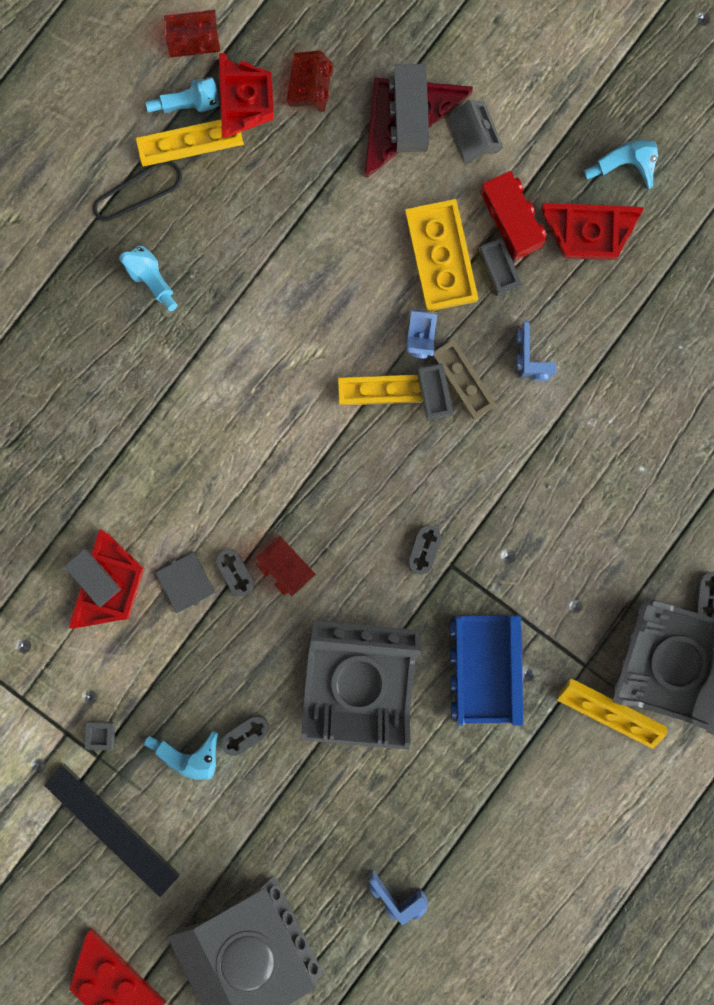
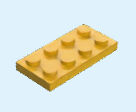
M452 199L405 209L426 311H436L477 302L478 295L457 200Z

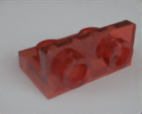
M215 10L164 16L165 38L170 57L220 52Z
M321 50L294 53L286 103L290 107L314 106L319 112H325L326 103L329 100L330 78L333 75V65Z
M281 536L255 557L259 561L256 566L264 575L268 576L271 574L277 580L274 585L284 596L288 593L294 596L316 575Z

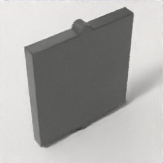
M195 552L178 561L173 560L172 564L155 572L176 613L192 605L197 606L199 601L216 593Z

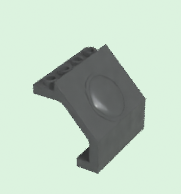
M644 598L638 610L636 627L630 635L628 653L622 661L623 669L620 678L614 687L613 702L625 706L644 708L686 721L706 729L705 732L714 735V618L650 598Z
M313 620L308 651L301 740L409 750L411 744L410 706L416 658H420L421 654L420 630Z
M275 876L265 879L246 897L195 925L192 920L185 921L167 936L201 1005H289L315 990L314 984L324 974Z

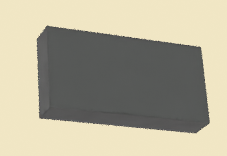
M503 237L478 247L496 296L522 286Z
M443 363L417 368L426 420L430 421L453 416Z
M83 549L64 566L99 607H102L121 590L120 586L87 549Z

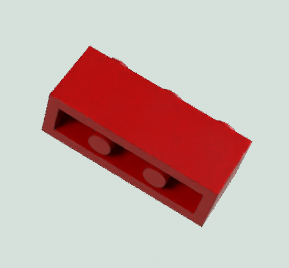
M508 171L483 183L480 195L501 237H503L513 261L541 249L546 241V232L541 223L538 224L534 217L535 211L532 203L529 200L526 201L522 193L523 186L518 177L515 178L512 171Z

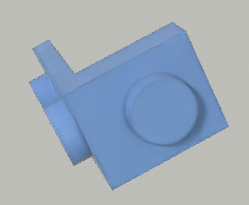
M411 309L407 352L411 353L413 357L427 358V355L433 356L438 312Z
M523 321L520 328L516 330V344H520V354L516 356V370H520V378H533L534 382L549 381V378L556 374V363L530 362V321Z
M374 871L369 873L370 883L368 887L377 899L381 897L386 903L384 908L393 921L398 919L403 926L412 918L416 920L426 912V907L429 906L428 900L421 888L401 904H398Z

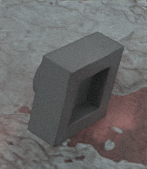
M86 722L85 750L112 751L115 740V722Z

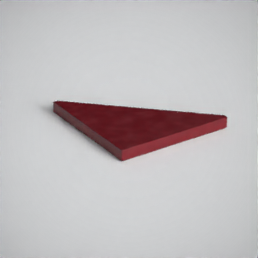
M374 77L365 177H370L398 154L396 153V143H391V126H395V118H390V101H394V92H389L388 78ZM427 82L429 128L472 94L473 87Z

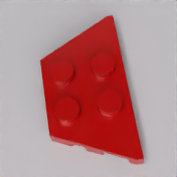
M219 53L222 138L274 120L272 72L256 68L242 60L240 64L227 60V54Z
M543 203L541 211L563 258L616 260L632 233L636 222L643 213L644 207Z
M99 529L92 555L120 586L121 590L102 607H99L81 587L68 628L75 629L130 618L145 568L105 530Z
M93 928L89 930L86 934L69 989L84 1005L165 1004L166 1000Z

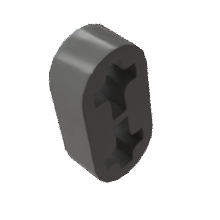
M424 526L417 533L409 557V567L416 574H425L433 566L441 541L440 531L434 526ZM431 530L433 531V536L436 537V541H431L428 549L423 548L425 539L422 538V533H428ZM425 551L424 561L428 562V565L418 570L416 569L417 564L413 563L414 558H419L421 552Z
M230 549L219 553L217 566L231 591L238 596L250 594L254 589L255 582L240 554ZM226 554L230 557L235 556L236 560L233 562L236 571L233 572L230 566H223ZM236 574H239L242 580L248 579L249 583L246 585V591L243 589L237 590L235 586L238 584Z
M705 572L698 578L694 606L695 613L707 616L706 613L702 612V608L707 607L708 598H710L709 607L714 608V587L711 588L709 596V587L705 586V581H709L711 577L712 581H714V572ZM714 612L710 613L708 617L714 618Z
M254 715L230 730L222 740L224 752L230 756H237L261 741L269 731L268 720L261 715ZM253 721L256 724H263L262 734L259 735L256 731L248 735L247 731L253 727ZM243 735L245 738L239 743V749L235 746L231 748L228 746L231 741L229 737L231 736L237 739Z

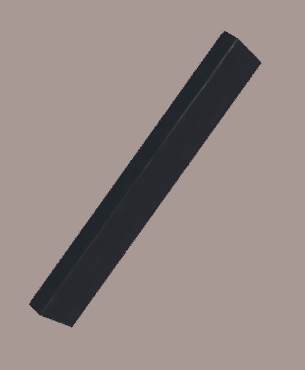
M63 764L44 784L63 805L159 897L178 879L180 874L66 764Z

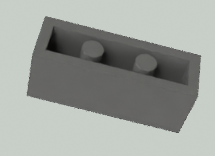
M426 64L394 65V75H389V92H394V101H390V118H395V126H391V143H396V153L427 152L429 145Z

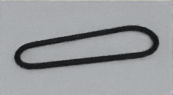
M172 161L153 164L98 198L93 207L95 216L102 221L113 220L174 191L179 187L182 180L180 168ZM169 164L177 170L178 180L171 188L109 217H102L98 213L97 206L101 201L156 167Z

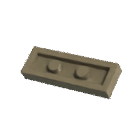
M455 339L434 351L432 357L437 364L443 363L448 382L473 421L497 406Z

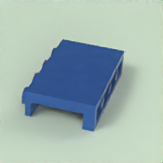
M454 616V622L449 624L450 638H454L455 647L450 648V664L455 665V675L450 676L451 692H455V702H451V718L456 719L458 726H464L467 723H511L512 725H524L521 616Z

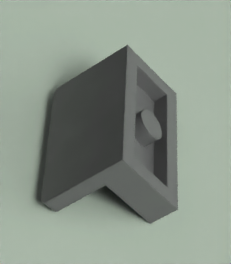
M469 100L448 116V121L466 163L473 162L484 153L496 154L504 148L485 101Z

